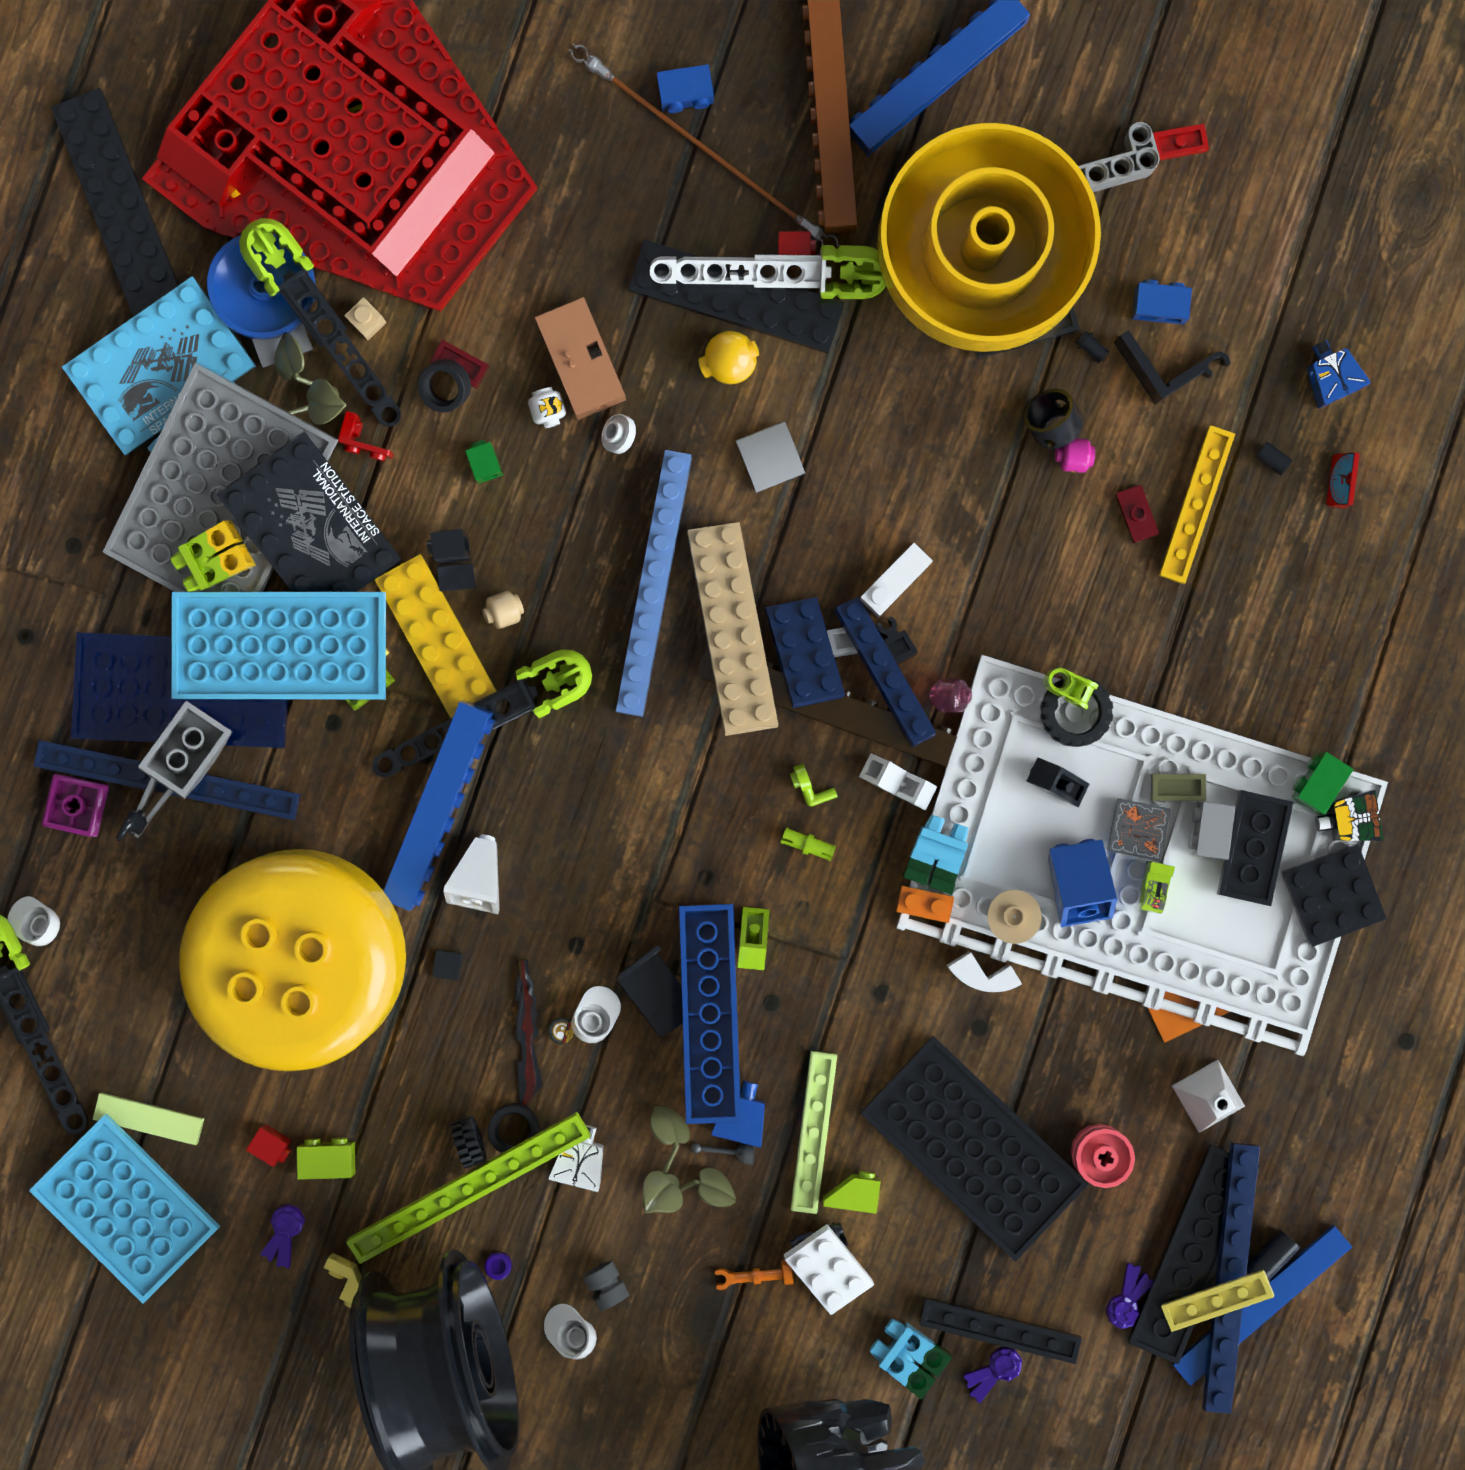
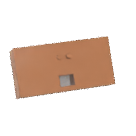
M584 297L535 317L578 420L626 401L625 393Z

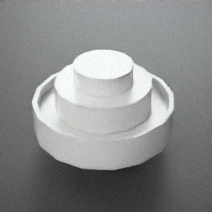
M616 414L610 417L602 431V444L604 448L616 454L627 451L636 435L634 421L623 414Z

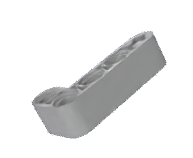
M1137 122L1130 127L1124 139L1126 153L1078 166L1089 182L1093 192L1146 178L1154 172L1160 158L1153 132L1147 123ZM1132 134H1141L1144 138V141H1135L1132 137ZM1140 158H1147L1151 162V167L1141 165ZM1114 166H1123L1126 174H1118ZM1089 173H1098L1101 177V180H1091L1089 177Z

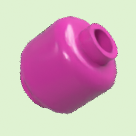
M1076 438L1072 443L1055 450V462L1060 463L1062 471L1084 473L1089 467L1094 465L1095 446H1091L1088 439Z

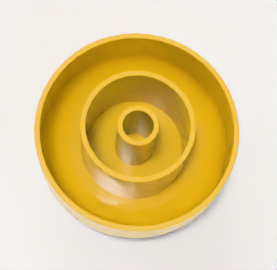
M1000 123L967 125L941 134L926 143L914 153L897 174L887 195L879 224L877 240L879 265L885 285L897 307L910 322L926 335L941 343L963 350L979 352L1007 350L1037 339L1051 330L1068 314L1092 277L1100 249L1101 227L1098 206L1089 182L1073 159L1060 147L1038 133L1022 127Z
M304 849L282 850L269 853L245 862L221 876L208 888L194 907L182 936L179 956L180 980L188 1007L201 1029L214 1043L233 1057L259 1068L277 1071H301L318 1068L330 1064L356 1049L379 1028L391 1012L403 984L406 965L405 939L402 926L391 901L380 886L363 870L340 857L325 852Z

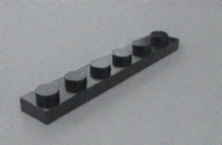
M927 1297L924 1299L919 1320L920 1326L1076 1364L1082 1341L1080 1335Z

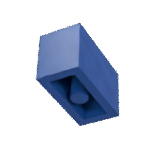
M709 64L657 72L662 111L678 113L683 111V108L694 107L695 109H704L709 107V104L714 103Z
M1143 280L1142 283H1138L1134 290L1132 320L1184 325L1189 320L1192 288L1185 287L1184 283L1179 282L1160 285L1156 280Z

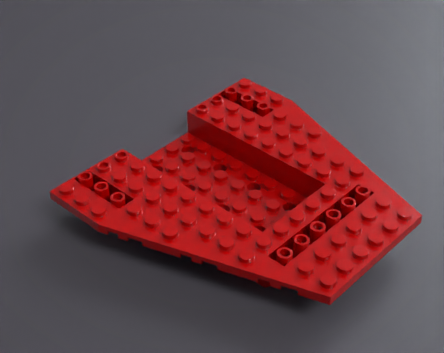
M268 0L167 127L157 154L158 159L142 178L145 183L208 231L234 239L240 236L242 231L251 222L261 218L273 219L282 223L289 230L302 248L303 253L314 265L313 268L438 312L444 309L538 190L536 184L520 160H518L510 145L502 136L496 124L474 91H472L413 0ZM270 36L278 38V44L274 48H267L265 46V41ZM310 69L320 70V76L317 80L311 81L306 78L307 72ZM236 78L245 79V85L240 90L232 88V82ZM351 102H361L362 109L358 113L349 112L348 106ZM278 110L287 112V118L283 122H276L273 119L275 112ZM396 133L404 136L403 143L398 146L390 143L391 136ZM321 142L329 144V150L324 155H319L315 152L316 146ZM361 175L371 177V183L367 187L362 188L357 185V180ZM237 189L241 195L233 198L231 194Z

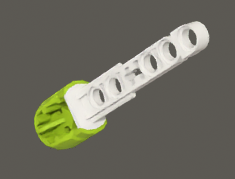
M822 245L820 255H755V258L683 257L676 260V257L661 256L655 258L650 264L651 278L657 283L676 284V280L684 284L754 285L757 288H819L821 299H832L835 295L840 299H867L880 294L886 287L880 270L878 250L868 246L841 245L836 249L833 245ZM826 260H834V262L849 261L846 265L840 266V279H846L848 283H825L827 278H831V266L826 265ZM659 263L666 264L669 267V273L666 276L660 277L655 274L654 267ZM689 263L696 268L693 276L685 277L682 275L680 269L684 264ZM711 264H718L722 268V273L718 277H711L707 273V268ZM726 264H730V270H738L739 265H744V269L749 271L744 272L743 277H738V272H730V277H726ZM764 265H772L775 268V274L770 278H765L760 274V269ZM798 265L802 269L800 276L790 278L786 273L788 267Z

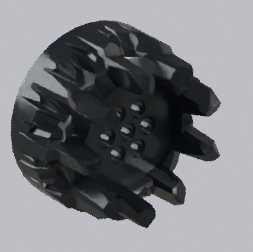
M838 1399L803 1401L765 1408L759 1417L757 1435L759 1470H919L925 1463L922 1451L917 1447L887 1450V1441L881 1438L891 1432L892 1416L890 1405L869 1399L847 1402Z

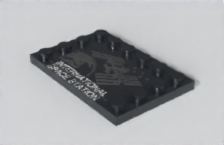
M305 430L217 493V497L292 592H358L401 561V557Z

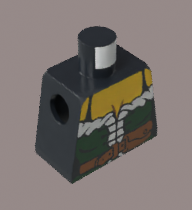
M1366 790L1335 800L1328 809L1329 814L1315 817L1318 832L1331 830L1333 840L1384 841L1376 790Z

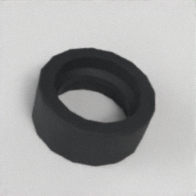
M442 359L435 361L421 372L418 378L417 389L421 400L427 407L433 411L445 413L455 410L467 400L470 395L471 382L469 374L463 366L456 361ZM444 371L455 379L458 386V394L454 399L446 401L436 396L430 383L434 373Z
M518 1103L506 1104L499 1108L490 1119L487 1129L489 1141L500 1153L516 1146L505 1143L498 1133L499 1122L506 1115L518 1114L526 1119L530 1130L526 1139L539 1133L538 1118L533 1110L526 1105Z

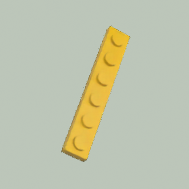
M1211 425L1208 427L1158 576L1181 584L1186 583L1235 433Z

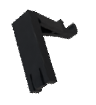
M1129 330L1121 334L1114 341V344L1155 405L1202 374L1209 379L1213 372L1209 369L1210 362L1218 359L1221 361L1222 366L1227 367L1230 365V359L1225 353L1215 352L1165 385Z

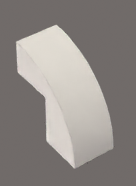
M872 753L859 776L867 782L925 811L937 789V786Z
M969 951L946 965L963 983L981 991L1002 992L1022 985L1013 968L1008 964L986 977Z

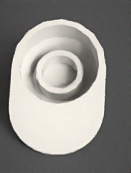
M30 896L19 899L12 906L8 914V921L13 927L16 936L35 946H44L52 942L60 928L58 915L52 909Z
M596 986L587 990L571 1021L572 1030L576 1037L587 1043H597L609 1034L621 1010V1004L617 995L609 988L603 986Z
M558 1304L549 1310L544 1321V1331L547 1339L564 1357L570 1359H582L589 1355L594 1349L597 1340L594 1327L568 1304Z

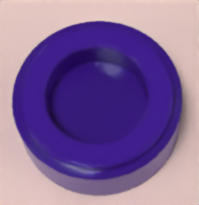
M501 1251L490 1254L485 1262V1272L494 1280L506 1278L512 1269L511 1258Z

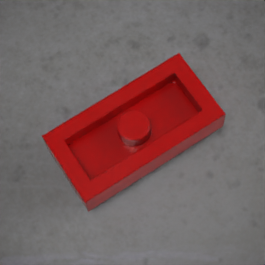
M1205 124L1153 133L1160 161L1204 153L1209 150Z

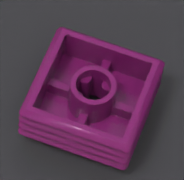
M54 774L43 814L42 826L88 837H97L109 786ZM78 799L80 809L74 812V808L70 807L71 802H76Z

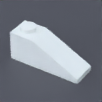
M913 543L861 596V602L879 618L933 560Z

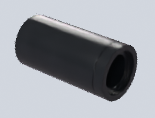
M1279 1229L1247 1263V1272L1251 1274L1264 1269L1268 1281H1270L1300 1247Z

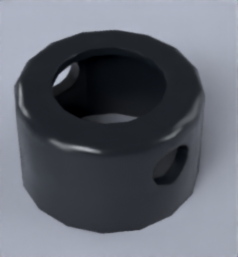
M1056 388L1037 394L1026 406L1023 417L1026 427L1035 441L1047 449H1058L1072 443L1079 436L1084 420L1072 396L1065 390ZM1056 400H1062L1066 404H1059ZM1065 416L1058 424L1046 428L1053 419Z

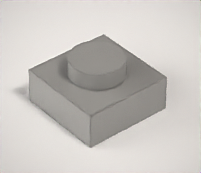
M843 627L827 630L834 658L858 653Z

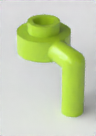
M804 764L793 767L794 772L790 773L795 789L801 788L808 806L812 807L837 798L835 788L814 794Z

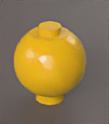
M721 332L708 343L705 349V356L699 358V366L705 378L713 376L721 383L737 384L746 380L753 373L757 363L756 357L759 356V350L755 341H750L746 335L740 332Z

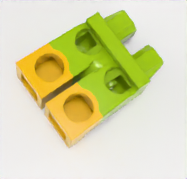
M232 520L222 521L179 546V551L170 557L177 570L186 566L189 567L192 575L183 579V584L188 592L211 588L244 570L256 566L246 545H237L243 540ZM231 546H234V547H232L231 549H229V550H227V551H225V552H223V553H221V554L218 555V553H220V552H222V551H224V550L230 548Z

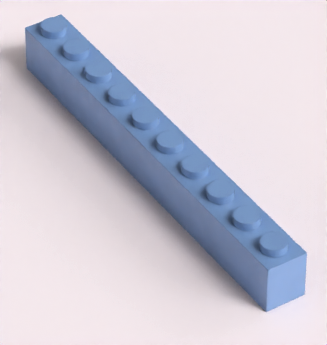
M665 450L617 702V713L638 717L644 716L692 461L691 454Z

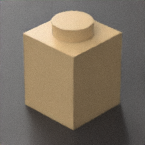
M364 297L344 315L367 341L387 323L382 315Z

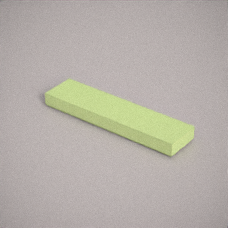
M99 1093L93 1120L99 1121L105 1114H108L120 1127L197 1145L204 1122L202 1117L106 1093Z

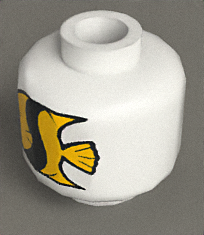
M552 387L533 392V397L528 401L533 422L544 424L545 428L559 425V419L566 415L561 393L553 391Z

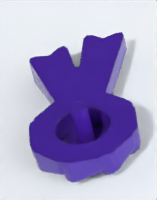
M290 1204L282 1205L275 1210L271 1218L275 1235L263 1249L261 1256H267L270 1262L274 1259L279 1249L277 1267L283 1265L289 1269L291 1266L292 1237L301 1232L305 1222L304 1216L298 1207Z
M1131 1263L1126 1264L1121 1295L1112 1297L1105 1309L1108 1321L1120 1329L1134 1325L1139 1317L1136 1301L1151 1287L1153 1280H1149L1146 1273H1143L1137 1281L1141 1267L1133 1266Z
M999 1347L991 1353L988 1366L965 1373L964 1379L968 1381V1388L978 1384L971 1391L970 1396L976 1397L977 1402L981 1403L998 1379L1010 1381L1017 1377L1022 1367V1359L1017 1351L1008 1347Z

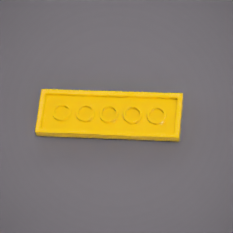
M422 554L374 579L381 592H386V601L450 718L454 717L460 701L465 700L474 703L497 691L442 591H439V585Z

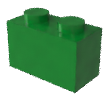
M1321 752L1319 755L1315 754L1310 759L1307 765L1309 770L1305 777L1301 776L1294 784L1293 790L1295 792L1292 798L1318 815H1325L1354 769L1328 752Z

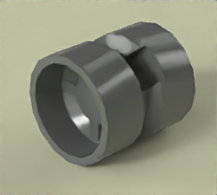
M612 1260L594 1267L582 1276L588 1290L594 1291L592 1298L599 1311L613 1307L630 1295L623 1280L617 1279L619 1272Z

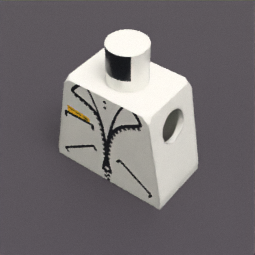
M586 1125L591 1134L590 1138L559 1154L549 1180L598 1192L601 1184L604 1145L593 1142L597 1128Z

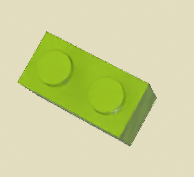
M320 1138L305 1139L304 1143L297 1147V1180L352 1178L356 1174L355 1142H347V1138H332L331 1142L321 1143Z

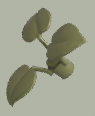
M286 332L280 339L275 351L274 364L276 371L284 380H290L294 377L296 381L310 386L306 394L309 405L287 412L294 415L308 410L309 418L313 423L325 424L334 419L346 407V404L339 398L337 388L331 386L325 379L310 381L298 374L304 369V356L296 339L289 332Z
M654 1106L650 1117L651 1131L661 1143L666 1145L673 1144V1149L663 1171L650 1172L645 1178L643 1185L644 1213L676 1212L683 1204L681 1192L692 1186H698V1196L709 1205L716 1207L733 1205L736 1202V1197L732 1186L726 1176L717 1169L704 1168L698 1174L699 1180H693L682 1186H679V1180L675 1175L667 1174L679 1148V1143H686L689 1140L690 1132L686 1121L677 1112L667 1107Z

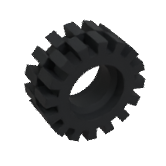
M474 1116L453 1121L451 1123L452 1137L463 1167L466 1169L486 1162L485 1145Z

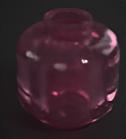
M961 678L940 679L931 689V702L942 713L963 712L967 708L968 703L971 702L972 691Z

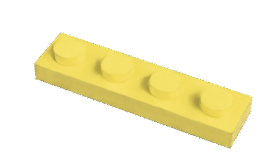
M1263 1269L1164 1303L1161 1307L1171 1332L1271 1299L1274 1297V1293Z

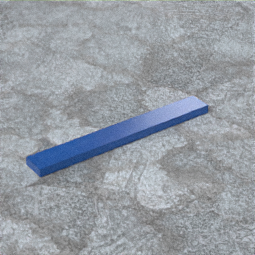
M1334 1225L1273 1276L1269 1281L1274 1293L1273 1298L1242 1309L1239 1344L1352 1248L1351 1244ZM1210 1330L1182 1354L1179 1364L1172 1362V1365L1190 1386L1206 1373Z

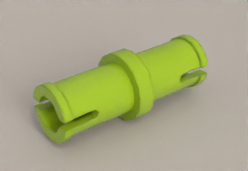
M787 827L781 840V844L802 850L805 855L810 853L830 862L836 845L815 839V835L809 834L807 836Z

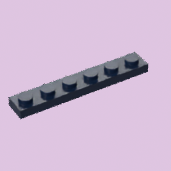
M857 597L836 607L834 610L835 614L911 748L934 737L937 734L860 598Z

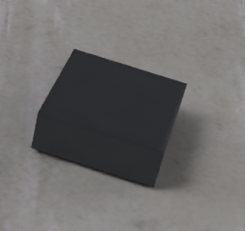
M436 950L432 977L459 981L463 954Z

